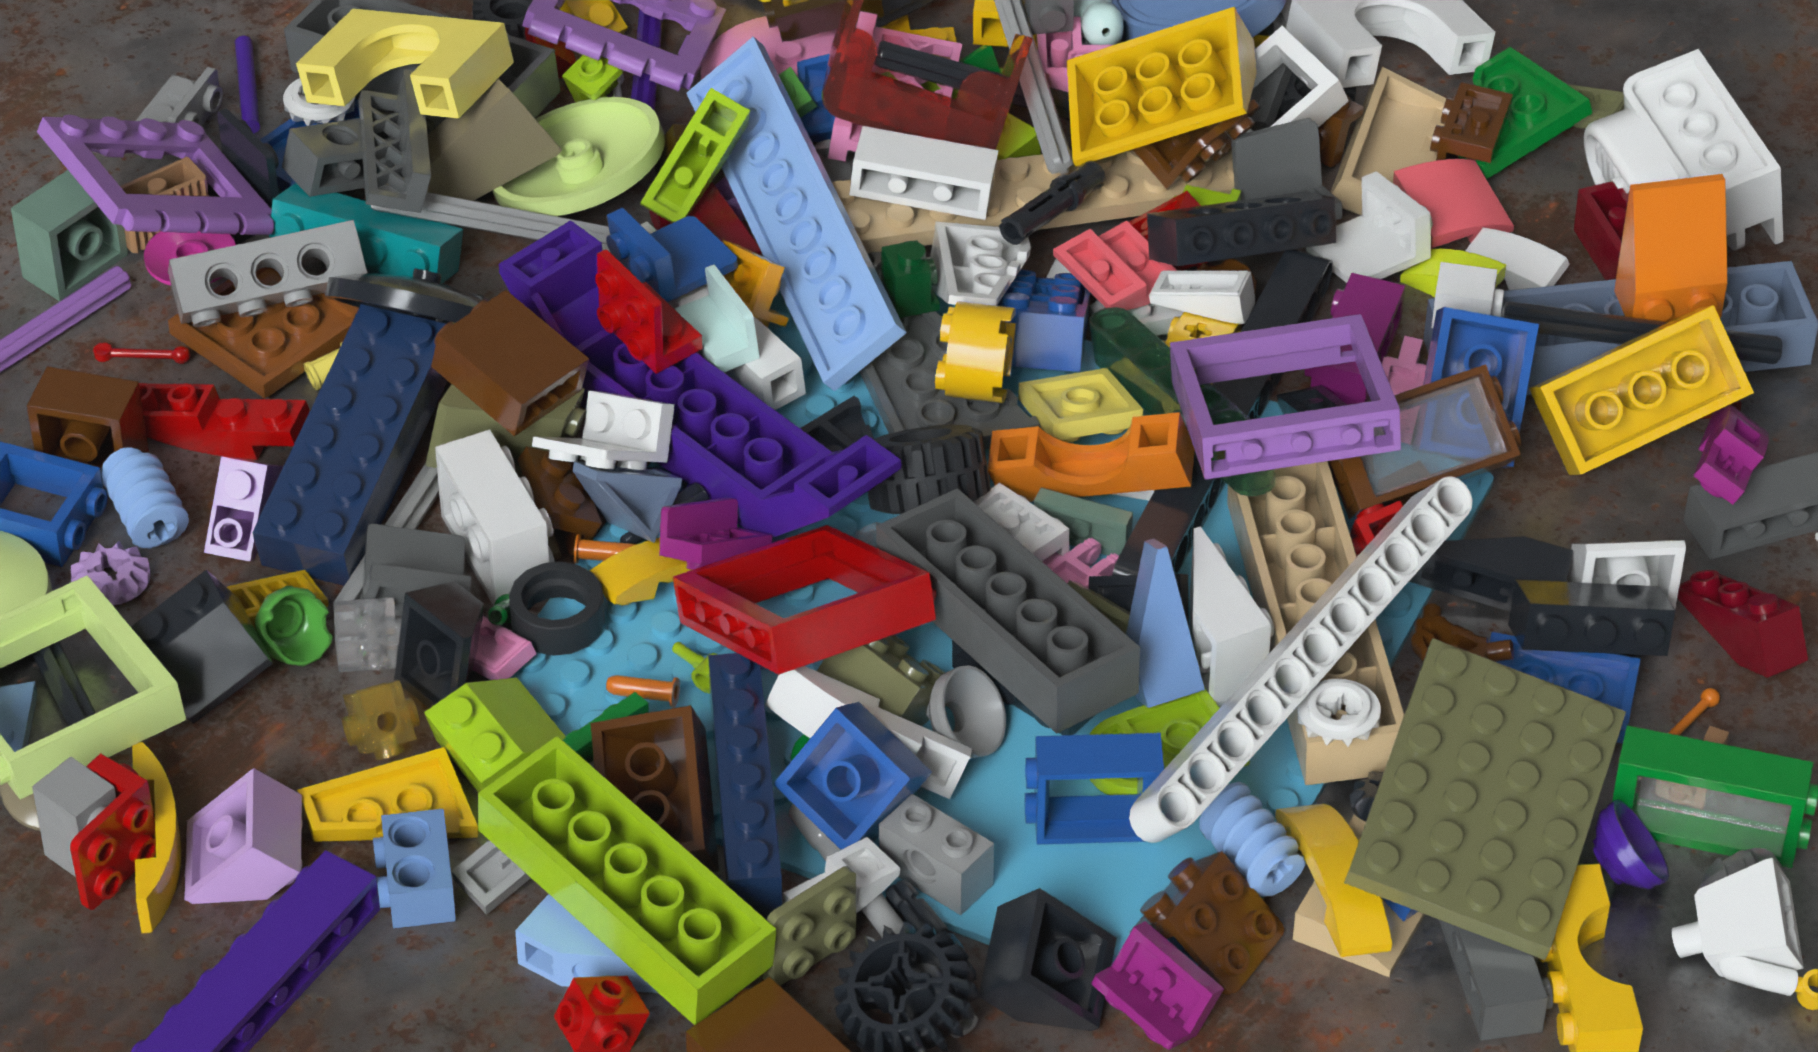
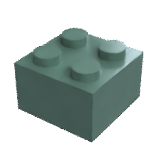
M69 170L11 207L22 277L58 301L75 292L128 255L124 227L112 224Z

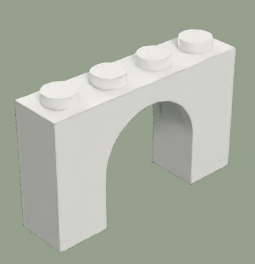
M1292 0L1286 30L1339 79L1343 88L1374 84L1382 45L1373 36L1394 37L1417 45L1428 53L1449 75L1474 72L1476 67L1488 61L1495 36V31L1463 0Z

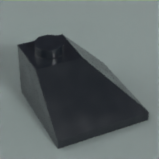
M455 581L406 592L404 596L394 681L429 709L465 683H470L478 648L484 603Z

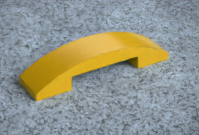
M139 742L132 746L133 769L139 776L148 780L153 813L155 814L156 857L135 859L136 903L141 933H151L162 920L175 894L181 868V841L174 796L168 777L153 752L143 742Z
M1325 803L1276 809L1275 818L1277 823H1281L1284 826L1286 836L1294 837L1299 845L1298 850H1301L1327 905L1324 923L1340 957L1391 951L1392 939L1381 897L1344 883L1359 842L1345 819L1337 810Z

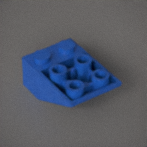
M1021 269L997 306L1016 309V315L1013 319L1006 321L1008 323H1016L1012 367L1072 372L1081 371L1091 293L1071 273H1059L1053 279L1036 277L1035 272Z

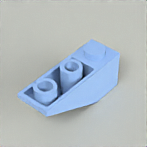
M549 894L515 930L518 964L560 986L569 987L573 977L628 976L637 992L658 993Z

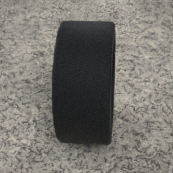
M566 562L542 563L526 570L514 581L510 590L509 604L512 632L529 640L537 653L553 656L572 654L588 647L601 634L605 624L602 584L592 572L577 564ZM557 597L574 599L586 606L576 615L556 620L540 618L528 611L538 602Z

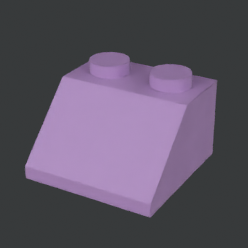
M253 768L187 820L184 900L191 904L267 900L285 885L293 883L302 869V795Z

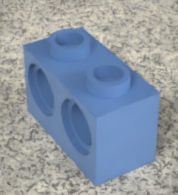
M444 808L381 815L383 837L373 838L376 869L387 868V876L377 877L380 908L391 907L393 928L456 921Z

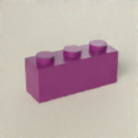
M1351 273L1345 289H1337L1332 301V318L1362 315L1381 364L1383 358L1388 354L1402 320L1405 285ZM1351 344L1340 346V352L1353 350ZM1355 361L1305 369V376L1311 377V387L1322 385L1347 405L1368 402L1369 394Z

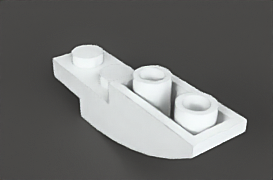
M806 666L778 675L765 705L797 730L811 738L836 707L860 702L932 771L921 787L948 799L951 798L971 757L972 748L878 707L879 698Z

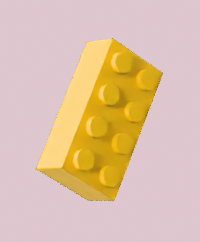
M1714 305L1700 307L1529 388L1569 475L1584 474L1754 393Z

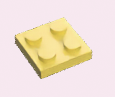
M1108 368L1019 382L1018 400L1032 417H1037L1040 426L1046 433L1064 442H1074L1082 436L1099 433L1119 434L1130 427L1132 417L1143 416V408Z

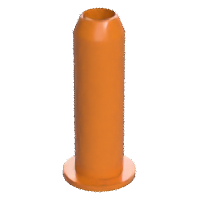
M577 534L574 546V563L578 564L579 559L604 561L616 553L637 544L582 540L581 535Z
M614 675L607 679L606 690L613 695L626 697L636 692L643 699L666 701L670 703L671 707H676L680 694V680L678 677H674L672 682Z

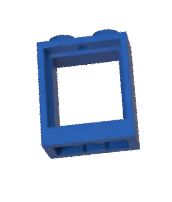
M0 441V505L15 484L67 497L51 521L0 508V531L13 534L28 542L41 555L45 563L63 567L73 550H78L81 547L85 533L95 517H100L105 510L108 495L107 491L103 489L100 467Z
M1161 733L1035 736V758H1025L1026 789H1034V792L1024 794L1025 823L1035 824L1036 844L1146 842L1138 837L1131 827L1129 819L1130 809L1134 802L1164 770ZM1138 778L1137 794L1049 797L1050 780Z

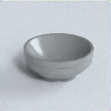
M969 665L956 667L942 674L937 679L927 707V717L931 722L932 731L972 748L970 758L984 757L995 752L1001 745L1005 735L1006 713L1003 700L994 682L986 673ZM945 705L950 708L954 715V731L951 730L947 720Z

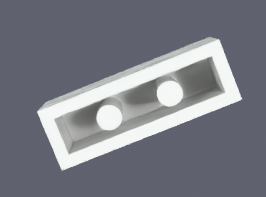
M862 126L853 162L849 195L986 220L999 150Z

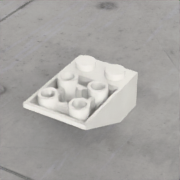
M1200 526L1194 528L1190 635L1204 687L1220 708L1269 655L1270 637L1274 635V625L1268 611L1265 608H1259L1251 597L1244 578L1241 575L1236 576L1227 564L1221 546L1218 543H1212Z

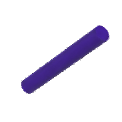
M239 36L235 40L241 119L249 125L254 134L260 130L253 44L250 37Z

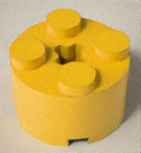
M957 301L955 307H949L948 313L943 314L940 330V342H948L947 354L944 353L943 360L938 361L935 389L945 390V396L1004 403L1008 389L1001 388L1003 376L1010 377L1016 330V323H1008L1006 321L1013 319L1016 315V309Z

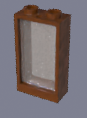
M1485 364L1394 395L1400 408L1401 450L1328 461L1348 519H1352L1363 510L1376 504L1382 503L1385 507L1397 501L1410 499L1444 477L1452 476L1462 481L1506 466L1521 455L1518 449L1521 447V438L1514 422L1507 420L1501 405L1504 400L1502 387L1494 375L1490 376ZM1382 427L1374 428V436L1384 435Z

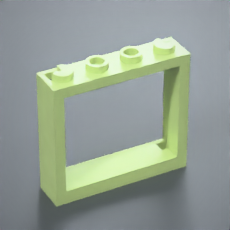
M88 575L0 615V668L86 629L138 691V694L16 752L13 751L0 734V785L8 783L20 800L33 794L32 786L69 757H73L84 766H87L100 753L110 757L186 720L177 681Z

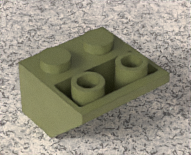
M895 634L825 658L817 669L819 673L879 698V708L920 726L929 721L927 707L930 695L937 679L945 673L941 668L923 659L920 663L907 653L910 646Z

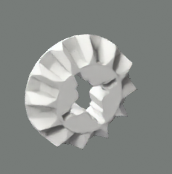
M300 78L292 82L283 95L284 110L290 113L292 121L299 122L304 120L307 126L315 123H329L331 120L344 121L345 114L354 111L355 97L346 106L307 103Z
M1347 679L1320 681L1297 706L1298 723L1305 726L1308 737L1322 736L1326 746L1333 740H1342L1349 747L1354 738L1368 740L1371 729L1379 727L1380 702L1373 691L1356 681ZM1342 705H1346L1345 711L1347 715H1342L1340 720L1331 718V715H1335L1338 710H1341Z

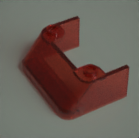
M847 0L831 46L821 97L825 109L837 118L861 126L996 150L1033 38L1015 34L1002 75L998 76L985 71L973 72L962 81L957 97L953 99L873 72L872 68L877 55L876 43L868 32L855 27L863 0Z

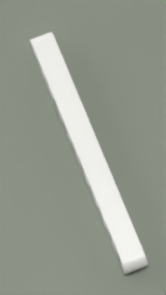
M1452 476L1444 477L1415 494L1406 502L1134 802L1130 809L1129 819L1131 827L1138 837L1150 843L1161 842L1195 822L1468 516L1472 509V496L1466 484Z

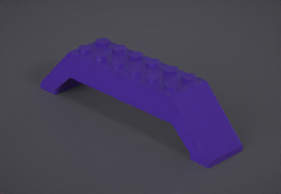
M568 221L499 263V273L510 293L589 358L582 386L585 391L581 406L586 409L588 391H602L674 404L667 462L656 463L671 474L682 478V482L687 486L694 482L699 483L705 489L710 500L721 498L737 499V524L744 529L770 534L773 538L829 518L901 469V459L868 435H865L846 449L831 452L698 353L690 355L657 374L642 360H636L628 351L627 346L614 333H608L598 320L599 294L595 275L598 273L597 253L603 251L602 242L573 221Z

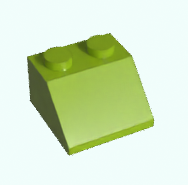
M518 678L465 683L424 712L436 741L441 747H445L448 756L478 793L554 737L558 736L561 740L566 737Z

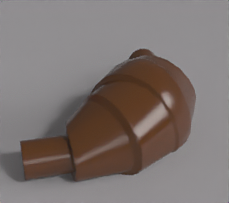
M1430 603L1425 605L1422 609L1421 618L1414 622L1411 647L1422 662L1432 638L1494 662L1514 659V647L1511 639L1488 642L1487 637L1478 636L1470 630L1448 622L1445 617H1442V610L1437 604Z

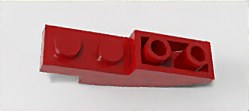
M139 383L147 437L185 450L216 456L258 460L264 446H294L310 412L306 400L220 399L214 384Z

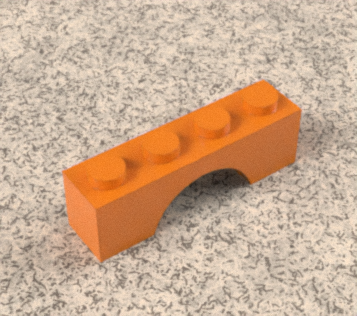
M1180 412L1132 417L1131 425L1124 435L1114 441L1098 445H1078L1064 442L1049 435L1039 426L992 431L988 473L994 485L1001 483L1016 494L1024 496L1029 502L1034 501L1040 488L1074 497L1191 487L1195 449Z

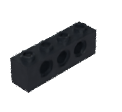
M1304 191L1147 213L1149 260L1182 266L1336 243L1335 197Z

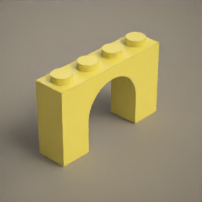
M352 9L296 63L307 103L346 106L378 75L397 67L420 64L410 74L420 114L460 118L514 63L505 25L501 22Z

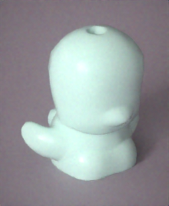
M1074 0V17H1081V31L1085 37L1082 40V45H1115L1121 41L1124 29L1123 16L1116 6L1112 4V0Z

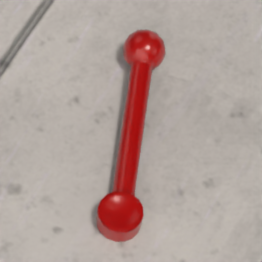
M99 343L93 348L94 357L98 362H106L112 359V357L173 359L178 364H185L190 359V351L184 346H177L174 350L112 348L108 343Z

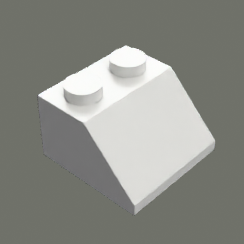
M1684 540L1572 544L1571 550H1573L1567 582L1659 586L1675 609L1686 551Z

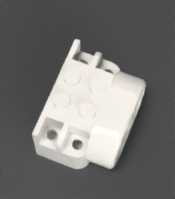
M1699 49L1630 76L1624 83L1623 88L1624 110L1593 121L1586 127L1584 132V149L1595 185L1613 181L1617 188H1623L1626 193H1629L1630 185L1723 174L1726 188V238L1728 246L1734 251L1744 247L1745 229L1761 223L1775 245L1783 242L1781 167Z

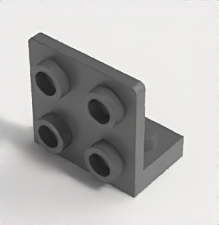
M370 524L366 532L361 611L402 617L406 592L455 581L470 593L471 576L463 575L465 538L460 535Z

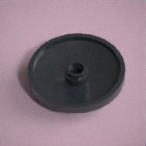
M414 268L412 277L378 273L329 277L325 292L326 298L357 308L363 304L445 324L449 322L456 323L470 314L472 309L482 301L475 296L441 284V274Z

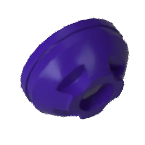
M1620 800L1613 801L1600 811L1596 825V838L1593 840L1594 848L1592 849L1598 862L1607 871L1611 879L1619 885L1625 883L1643 889H1652L1669 880V870L1664 856L1655 839L1636 813Z

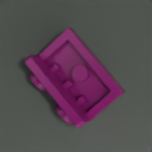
M721 498L663 506L661 509L659 556L686 561V568L693 570L771 544L772 535L737 528V499Z
M1146 921L1133 927L1112 966L1097 973L1091 982L1105 996V999L1111 1006L1123 1011L1144 1030L1149 1039L1161 1044L1168 1050L1197 1036L1224 990L1220 984Z

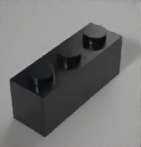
M1515 580L1508 626L1523 650L1668 656L1676 610L1659 586Z

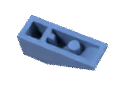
M1155 538L1144 541L1126 635L1140 646L1139 693L1134 696L1147 708L1205 690L1168 548Z

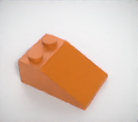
M1723 174L1630 185L1614 289L1625 317L1670 322L1700 307L1714 305L1719 318H1721L1727 288L1726 188Z

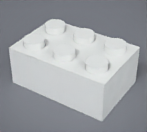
M489 429L436 446L435 451L441 517L451 534L460 535L465 538L464 556L494 606L498 597L510 593L514 581L526 570L542 563H552L555 561L552 551L548 546V537L553 536L550 517L544 508L538 509L536 507L533 492L527 478H519L515 472V464L509 448L506 445L500 447Z

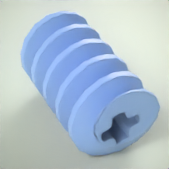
M131 447L120 448L107 458L101 469L102 483L106 487L107 493L113 501L122 523L126 526V531L131 537L133 544L140 548L151 549L177 539L186 530L189 523L188 513L183 508L182 501L177 496L175 488L169 481V476L163 469V464L158 457L150 453H142L141 450Z
M1242 782L1231 783L1203 811L1199 819V829L1204 837L1211 841L1217 852H1224L1247 880L1250 888H1253L1261 897L1273 896L1285 890L1298 878L1306 865L1305 859L1297 854L1299 845L1294 837L1286 836L1284 826L1281 823L1274 822L1273 814L1269 810L1262 808L1263 805L1257 796L1250 795L1249 787Z

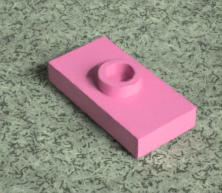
M483 616L473 671L490 680L508 679L536 655V652L529 640L501 625L491 624Z

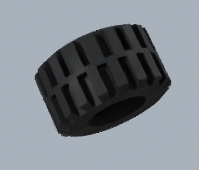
M955 424L936 425L898 431L873 439L901 459L900 470L867 491L869 505L873 510L888 514H902L957 488L972 501L987 494L991 489L983 433L978 428Z

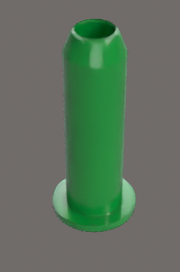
M509 593L498 597L494 606L489 609L487 617L491 624L499 626L504 623H511Z

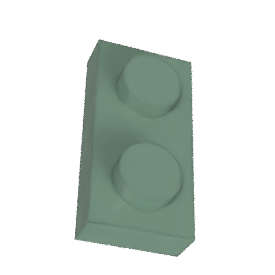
M1040 488L1034 499L1036 507L1051 517L1059 519L1069 528V545L1076 547L1083 543L1084 540L1093 538L1102 545L1101 554L1109 556L1111 553H1115L1119 556L1132 533L1133 512Z

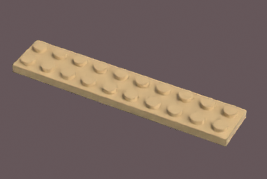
M1133 150L1094 161L1105 172L1106 180L1103 182L1104 185L1084 197L1081 206L1073 211H1064L1038 230L1141 216L1171 200L1175 195L1182 194L1186 185L1230 194L1232 188L1235 189L1232 150L1218 162H1214L1212 158L1204 162L1207 167L1191 182L1186 184L1181 178L1168 189L1163 186ZM1043 154L997 160L986 220L850 196L851 180L834 181L832 184L866 252L871 253L881 252L884 246L918 240L923 246L932 245L935 221L999 227L1004 217L1011 215L1030 200L1049 189L1052 180L1061 174H1051L1048 171ZM1073 163V165L1069 167V172L1065 175L1071 174L1080 166L1076 167Z

